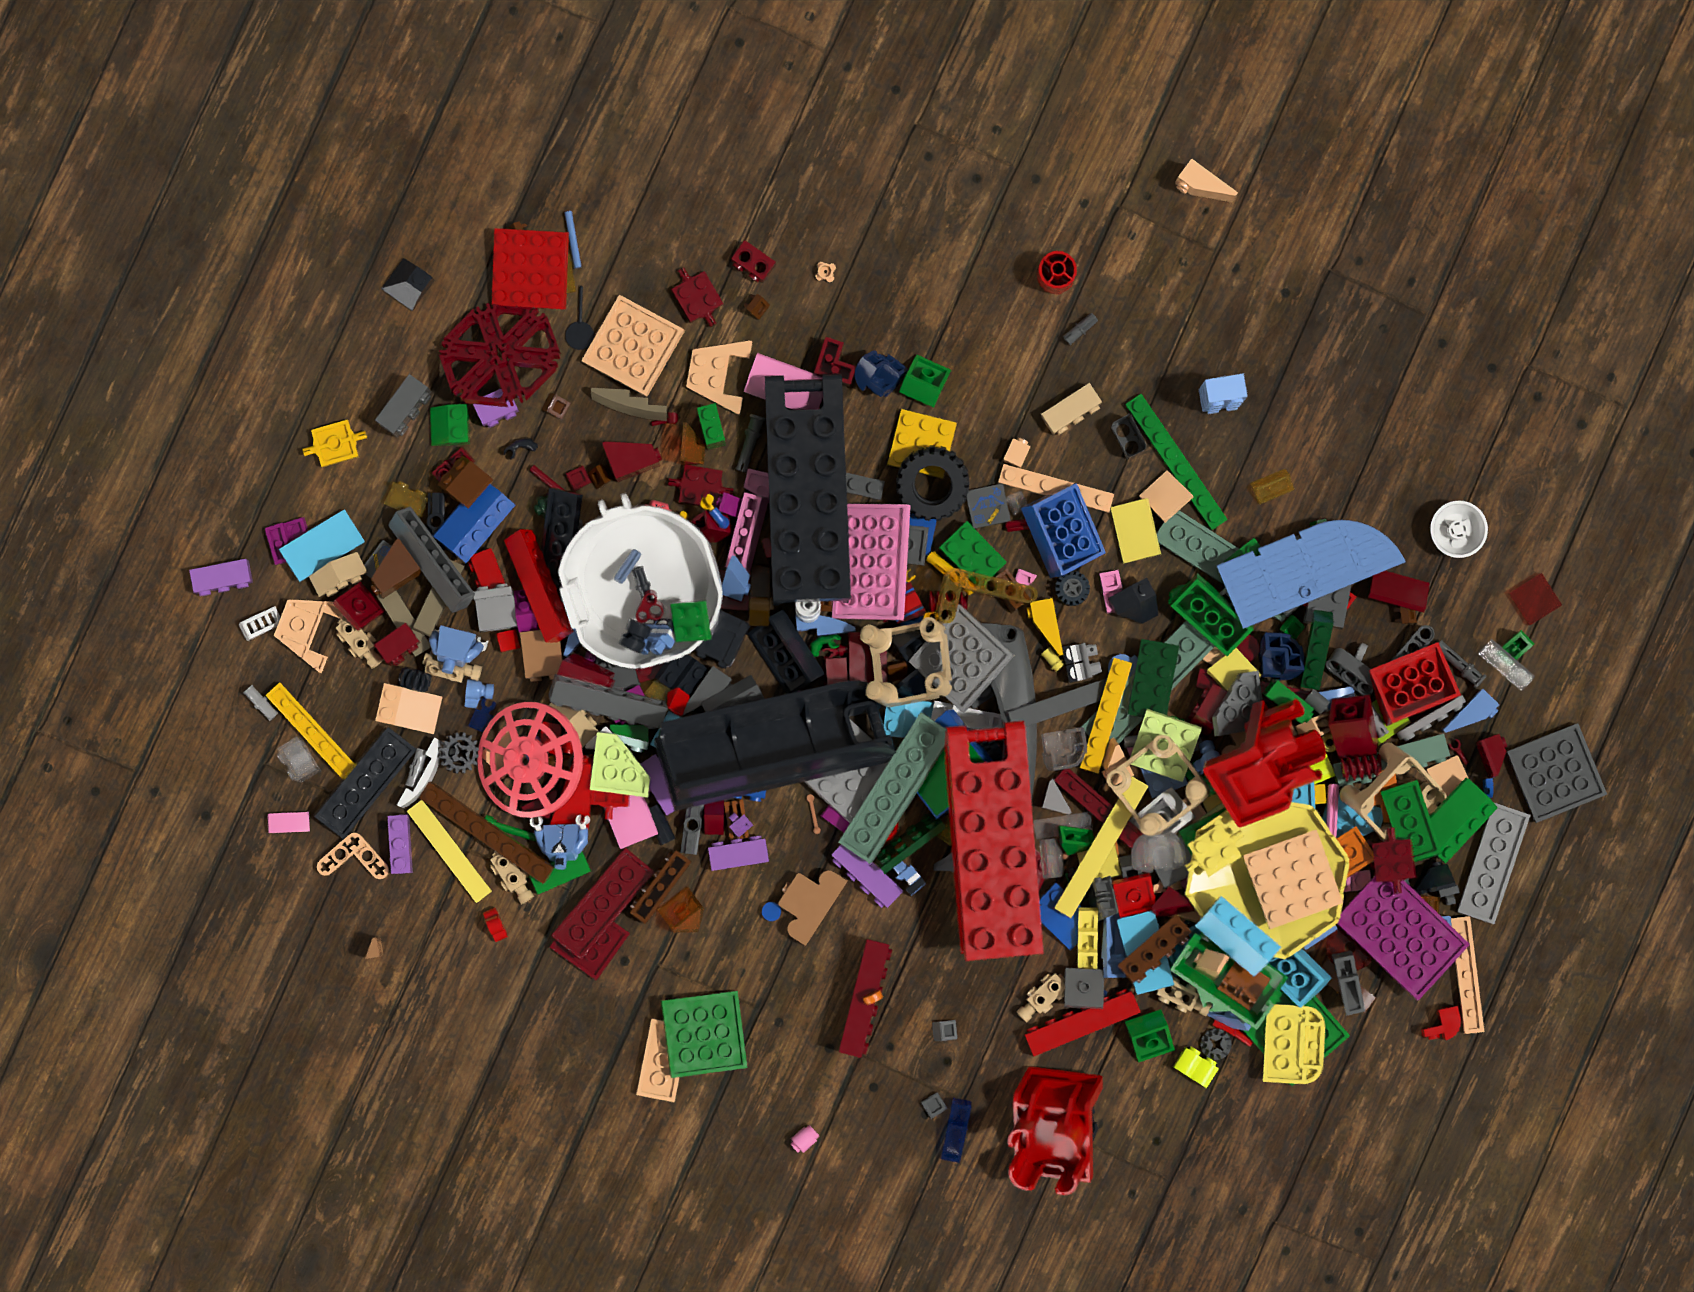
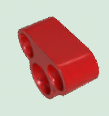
M494 907L483 912L487 927L495 942L507 938L508 934L497 909Z

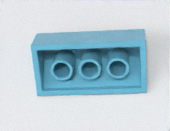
M1222 896L1214 902L1195 925L1196 928L1254 977L1281 948L1280 945Z
M1302 948L1286 959L1273 957L1268 962L1288 977L1280 989L1300 1008L1317 995L1332 979Z

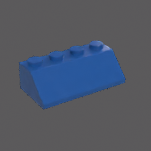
M489 484L469 509L459 504L432 536L457 559L467 563L514 508L515 504L502 492Z

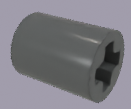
M1315 689L1304 700L1319 714L1324 710L1326 712L1329 711L1327 706L1330 701Z

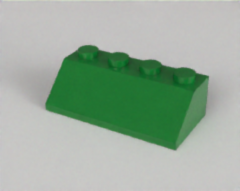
M1467 777L1430 815L1442 854L1436 855V857L1445 864L1498 808Z

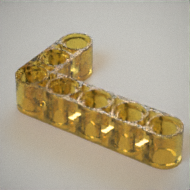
M954 568L947 570L943 575L935 618L941 624L951 623L955 619L961 589L1023 604L1034 602L1038 597V593L1034 587ZM951 572L956 573L958 577L955 583L949 579ZM969 577L975 578L976 585L974 587L968 584ZM988 581L994 583V590L992 592L986 587ZM1007 585L1011 586L1013 589V593L1011 596H1008L1005 593V587ZM1025 590L1031 592L1029 600H1026L1023 596ZM947 591L953 593V600L951 602L945 598ZM943 610L949 612L948 620L942 619L941 612Z

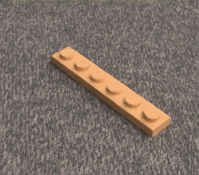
M1003 464L998 482L1044 496L1074 484ZM1077 484L1088 508L1109 513L1114 497L1113 493Z
M1470 916L1451 918V926L1470 943L1466 950L1455 960L1464 1034L1484 1032Z

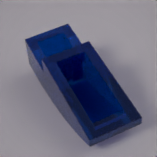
M953 1098L941 1156L942 1160L960 1163L972 1101Z

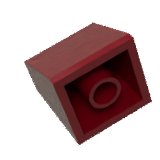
M602 443L617 482L660 466L661 455L658 448H653L652 444Z
M575 653L562 661L557 675L610 688L615 683L613 679L614 672Z
M1370 695L1332 699L1328 725L1339 759L1377 755L1378 737Z

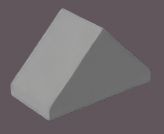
M1052 779L1048 782L1042 808L1069 815L1072 811Z

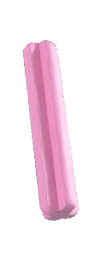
M1329 784L1326 825L1336 838L1339 785Z

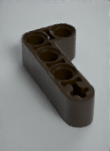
M752 563L749 626H769L771 564Z

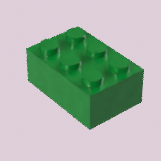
M968 521L939 547V550L960 572L965 574L969 581L977 586L978 590L1007 564V561Z

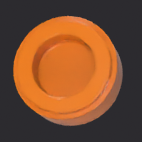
M876 990L865 995L862 999L868 1005L880 1000L883 996L880 990Z

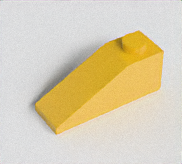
M1053 598L1030 602V607H1026L1028 619L1032 618L1033 624L1058 657L1063 656Z

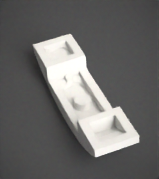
M934 702L931 716L933 720H936L945 711L954 709L968 728L988 729L1002 727L1001 714L968 708L963 713L954 704Z
M433 739L425 754L431 757V760L414 791L405 789L397 804L399 807L405 808L420 797L428 782L433 780L440 762V758H438L441 755V751L438 750V748H441L440 740Z

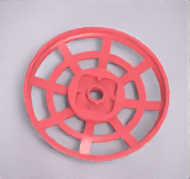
M539 702L516 703L500 711L485 728L479 743L478 772L487 795L502 810L519 817L534 818L545 816L562 807L577 788L583 768L581 742L572 723L557 709ZM520 708L539 709L534 720L522 719L514 721L511 711ZM546 712L562 724L567 734L557 738L552 730L542 723ZM504 715L507 726L498 733L494 742L487 740L488 733L495 722ZM530 725L531 729L528 737H519L516 727ZM539 729L550 738V742L543 745L542 742L536 739ZM509 731L512 741L508 744L507 748L498 745L501 738ZM569 741L572 743L574 753L573 772L562 769L563 756L560 745ZM484 747L491 750L490 768L492 774L485 778L482 756ZM555 749L556 754L555 767L548 765L547 752ZM496 753L504 756V767L496 770L495 765ZM525 754L529 757V763L527 765H525L522 760ZM545 772L553 774L548 784L542 788L538 779ZM506 774L514 780L512 790L507 788L500 779ZM559 777L570 780L564 793L551 804L545 794L554 787ZM496 782L503 792L511 796L509 807L495 797L489 788L490 784ZM521 783H531L535 793L519 794ZM539 798L544 806V809L532 812L517 810L518 799L533 800Z

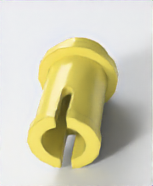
M1051 647L1041 654L1052 667L1051 670L1057 672L1064 666V660H1060Z

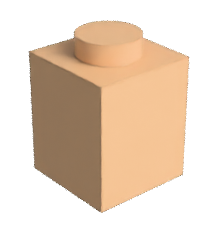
M1013 439L1003 462L1021 469L1031 446L1027 445L1028 442L1024 439Z

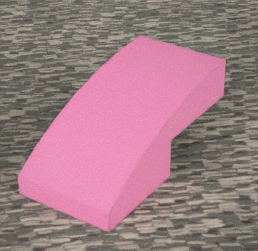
M1118 570L1099 574L1107 614L1115 612L1108 598L1122 591Z
M309 812L267 814L268 833L310 831Z
M1370 870L1358 871L1347 878L1344 892L1362 890L1371 880Z

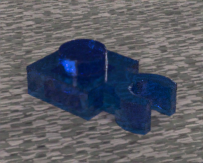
M485 698L481 701L482 709H475L469 723V727L484 732L489 722L494 718L489 713L496 707V702L494 701L490 707H486L485 702L487 699Z

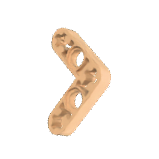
M358 833L348 835L317 863L318 872L321 875L327 876L355 855L375 878L384 879L389 874L388 865L363 836ZM352 837H359V846L353 845L352 847H350V849L353 850L350 853L349 850L345 846H343V844L346 842V845L348 846L352 843ZM338 849H343L346 852V856L342 860H338L335 856V852ZM367 850L373 854V858L369 862L364 861L362 858L363 853ZM331 855L333 860L338 864L335 866V864L332 863L329 866V872L326 870L322 871V863H329L331 859H329L328 857ZM378 859L379 862H377L376 864L379 867H385V869L383 870L384 875H376L377 869L375 868V866H372L370 868L369 865L374 863L375 860Z

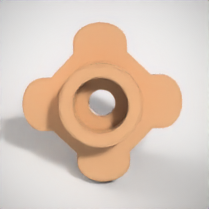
M819 262L817 264L818 273L816 274V279L832 282L836 266L832 263L829 265Z

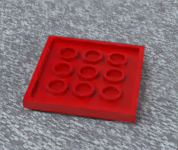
M494 228L492 303L501 306L566 309L569 232Z

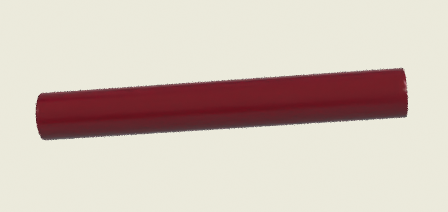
M535 465L529 470L550 488L564 490Z

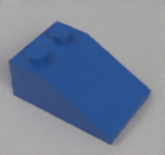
M1054 883L1039 899L1041 923L1071 951L1078 943V908L1071 919L1054 909L1064 893V890L1057 883Z

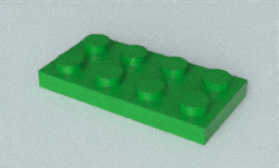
M1418 780L1381 791L1392 828H1395L1396 839H1412L1414 863L1442 854Z

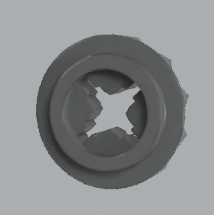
M1220 1029L1207 1031L1201 1039L1202 1052L1213 1060L1223 1059L1232 1048L1229 1035ZM1210 1038L1215 1041L1222 1038L1220 1046L1223 1050L1215 1048L1210 1051L1213 1046Z

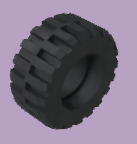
M929 445L926 448L924 446L920 447L917 451L911 452L903 460L896 479V491L899 495V500L901 504L910 505V512L915 514L914 516L917 518L922 517L926 521H931V519L939 521L944 517L949 518L955 511L957 512L967 499L970 484L968 470L961 457L956 456V453L952 450H946V447L941 446L939 448L935 447V445ZM938 466L949 474L951 488L942 499L927 500L918 494L915 488V478L924 467Z

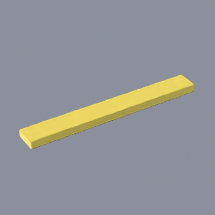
M1131 777L1130 787L1122 793L1134 810L1146 792L1148 785ZM1120 798L1054 908L1070 919L1132 815Z

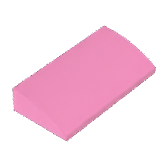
M757 353L744 392L765 399V376L784 375V381L822 379V376ZM823 391L785 393V406L792 410H816L820 408L823 400Z
M630 795L629 807L613 808V820H609L620 849L659 834L644 797Z

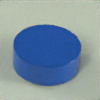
M768 902L762 908V915L768 921H775L781 915V908L775 902Z

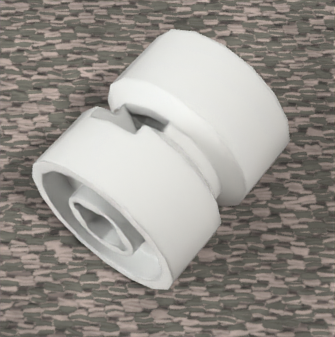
M796 602V615L799 620L811 623L818 619L821 612L820 602Z

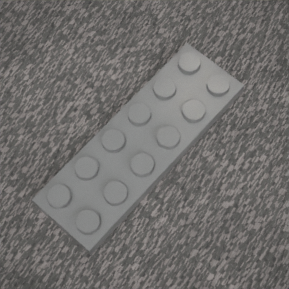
M1494 803L1498 807L1497 810L1487 819L1457 909L1458 913L1490 924H1495L1530 818L1529 814Z

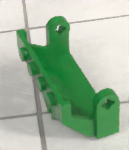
M1202 932L1199 935L1195 933L1170 970L1197 988L1203 1007L1207 1006V1002L1213 1004V1007L1209 1009L1210 1012L1230 1011L1257 1030L1282 995V992L1279 990L1288 977L1267 963L1260 972L1269 977L1270 981L1249 1011L1218 990L1235 960ZM1206 949L1229 957L1215 981L1194 969L1197 965L1194 963L1199 952L1203 954Z

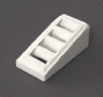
M274 606L240 622L239 626L246 640L249 641L276 628L281 617ZM269 613L272 614L276 623L272 624L268 616ZM263 616L268 624L267 627H265L261 619V617ZM255 620H257L261 628L259 631L254 623ZM248 624H250L254 632L253 634L250 633L247 627Z

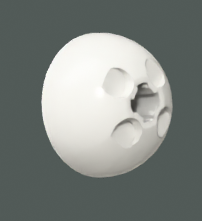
M1453 501L1443 505L1435 513L1430 531L1434 544L1441 552L1451 557L1463 558L1471 556L1480 550L1487 538L1488 525L1484 514L1475 505L1465 501Z

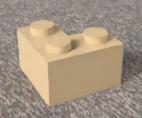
M358 552L327 563L310 575L309 578L319 597L326 594L330 597L336 594L339 589L349 585V582L355 584L361 581V576L366 574L367 570Z
M552 703L549 704V706L565 715L572 723L579 736L582 748L599 732L595 728L597 723L590 715L588 717L585 716L587 714L585 710L575 711L569 706L563 705L560 707Z

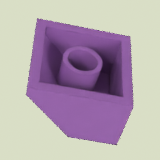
M499 389L483 397L499 398L503 392L502 389ZM514 400V406H511L509 401H507L508 407L473 404L483 426H488V428L498 425V421L501 419L509 420L517 416L516 413L519 412Z

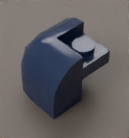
M876 350L864 355L857 364L855 380L862 391L870 388L874 394L880 397H887L899 385L909 369L891 355L877 354Z
M1264 633L1259 647L1261 677H1275L1279 681L1299 677L1305 670L1302 645L1300 646L1288 634Z

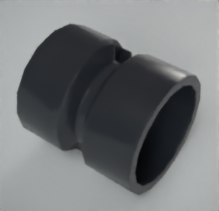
M630 618L625 627L627 632L622 634L618 643L641 654L645 646L644 639L649 638L652 628Z

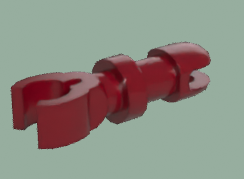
M840 645L836 649L823 647L821 649L823 652L825 650L830 651V654L823 656V659H831L836 655L843 656L844 653H848V645Z

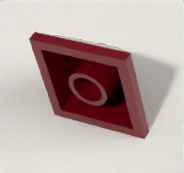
M1500 734L1475 742L1488 778L1499 775L1506 754L1505 748L1507 743Z

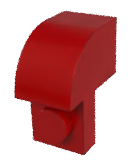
M543 722L552 730L557 738L561 737L562 725ZM541 730V742L544 745L551 740ZM571 742L560 745L562 753L573 754ZM555 749L548 751L551 754L556 755Z
M1458 1006L1437 1009L1440 1025L1421 1029L1422 1036L1428 1037L1429 1040L1440 1038L1439 1034L1441 1033L1443 1040L1453 1038L1458 1033L1461 1025Z

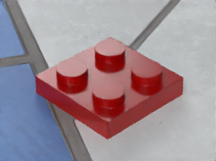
M1150 873L1112 881L1120 918L1152 911V906L1155 904L1156 899Z

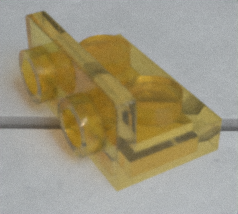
M398 481V484L393 482L384 504L398 511L411 506L417 516L421 518L428 503V498L425 497L426 493L418 489L414 492L408 489L409 485Z

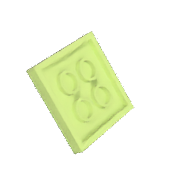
M1147 709L1130 758L1146 747L1157 736L1166 735L1173 739L1190 761L1202 727ZM1163 738L1158 741L1157 746L1161 751H1164L1168 748L1169 742ZM1151 749L1131 764L1183 782L1188 766L1177 752L1168 758H1160Z

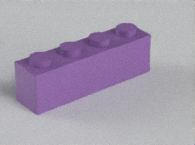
M842 844L832 854L834 857L832 861L839 868L845 867L848 870L846 875L853 881L857 879L862 884L860 888L866 894L871 892L876 897L874 901L881 908L884 905L888 908L903 892L873 862L869 864Z

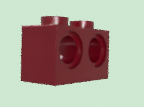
M745 240L731 258L736 269L741 272L745 270L749 273L748 277L757 283L758 281L763 283L776 265V261ZM747 253L750 255V260L742 262L739 259L740 255ZM758 264L765 265L766 270L763 273L756 272L755 267Z

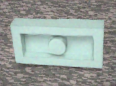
M618 735L623 743L631 746L633 751L642 753L643 749H648V742Z

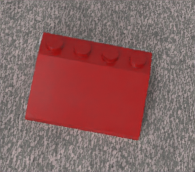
M1439 642L1369 670L1378 707L1386 726L1461 696Z

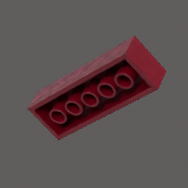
M866 940L839 1053L862 1058V1054L866 1055L869 1043H866L867 1035L871 1036L873 1024H870L872 1017H876L878 1005H875V1002L866 1005L862 997L876 990H880L882 993L883 987L880 986L881 979H885L888 969L884 967L886 960L890 961L892 954L889 944Z

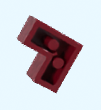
M825 337L814 374L822 376V374L842 373V385L851 387L856 366L839 361L844 342Z
M404 623L374 645L387 664L398 666L405 661L406 653L411 654L419 648L418 644L421 642L410 626Z
M1214 683L1210 689L1205 688L1201 695V698H1203L1202 703H1197L1187 718L1190 720L1189 723L1202 727L1200 735L1206 738L1214 729L1212 716L1227 693L1226 690Z

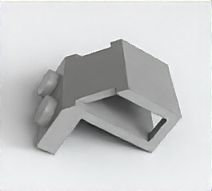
M499 584L496 585L495 589H488V586L478 587L477 591H474L475 595L473 598L476 603L480 632L518 627L511 586Z

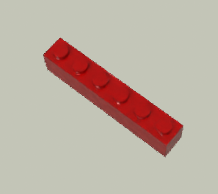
M520 529L506 538L504 542L545 642L556 643L574 631L565 612L564 604L558 595L557 587L551 578L550 570L543 558V553L538 546L535 534L532 530Z
M1127 989L1116 993L1117 997L1112 999L1109 996L1104 997L1103 1009L1080 1008L1081 1011L1074 1014L1073 1011L1063 1014V1019L1056 1021L1053 1018L1044 1022L1046 1025L1044 1027L1038 1028V1026L1027 1029L1028 1033L1024 1034L1032 1055H1039L1141 1013L1133 992H1128Z

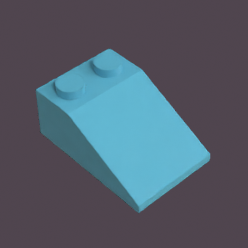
M921 701L895 707H886L884 718L886 735L905 738L920 713H924L931 718L934 702Z

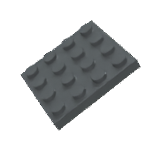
M1578 723L1506 752L1535 823L1607 795Z

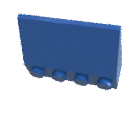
M1077 483L1021 507L1050 578L1063 576L1106 553Z

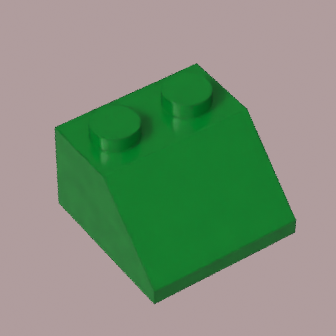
M916 355L899 392L934 408L951 370Z
M467 404L443 405L430 408L432 446L470 445L469 406Z
M1161 1009L1125 1021L1138 1063L1175 1050L1168 1024Z

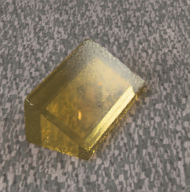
M1286 469L1251 483L1259 505L1294 490L1290 475Z

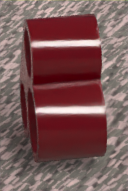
M647 590L644 593L636 610V620L641 623L647 622L649 618L658 620L663 616L664 606L657 600V593L654 590ZM653 595L654 598L650 600L647 598V596ZM652 606H659L661 611L658 614H654L650 611V608ZM645 612L646 615L642 617L639 613Z

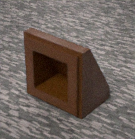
M550 393L542 410L562 420L571 403L556 394Z
M905 662L887 667L890 681L901 680L908 676Z

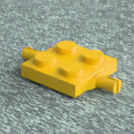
M349 420L311 430L314 439L313 446L302 448L304 456L316 453L321 467L359 457L356 448L357 441L367 439L366 431L354 434Z

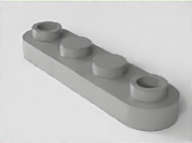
M1463 695L1453 699L1396 733L1398 738L1405 741L1413 738L1415 731L1420 729L1423 732L1431 727L1430 723L1437 719L1440 722L1448 717L1447 713L1454 710V712H1457L1465 707L1463 703L1466 700Z

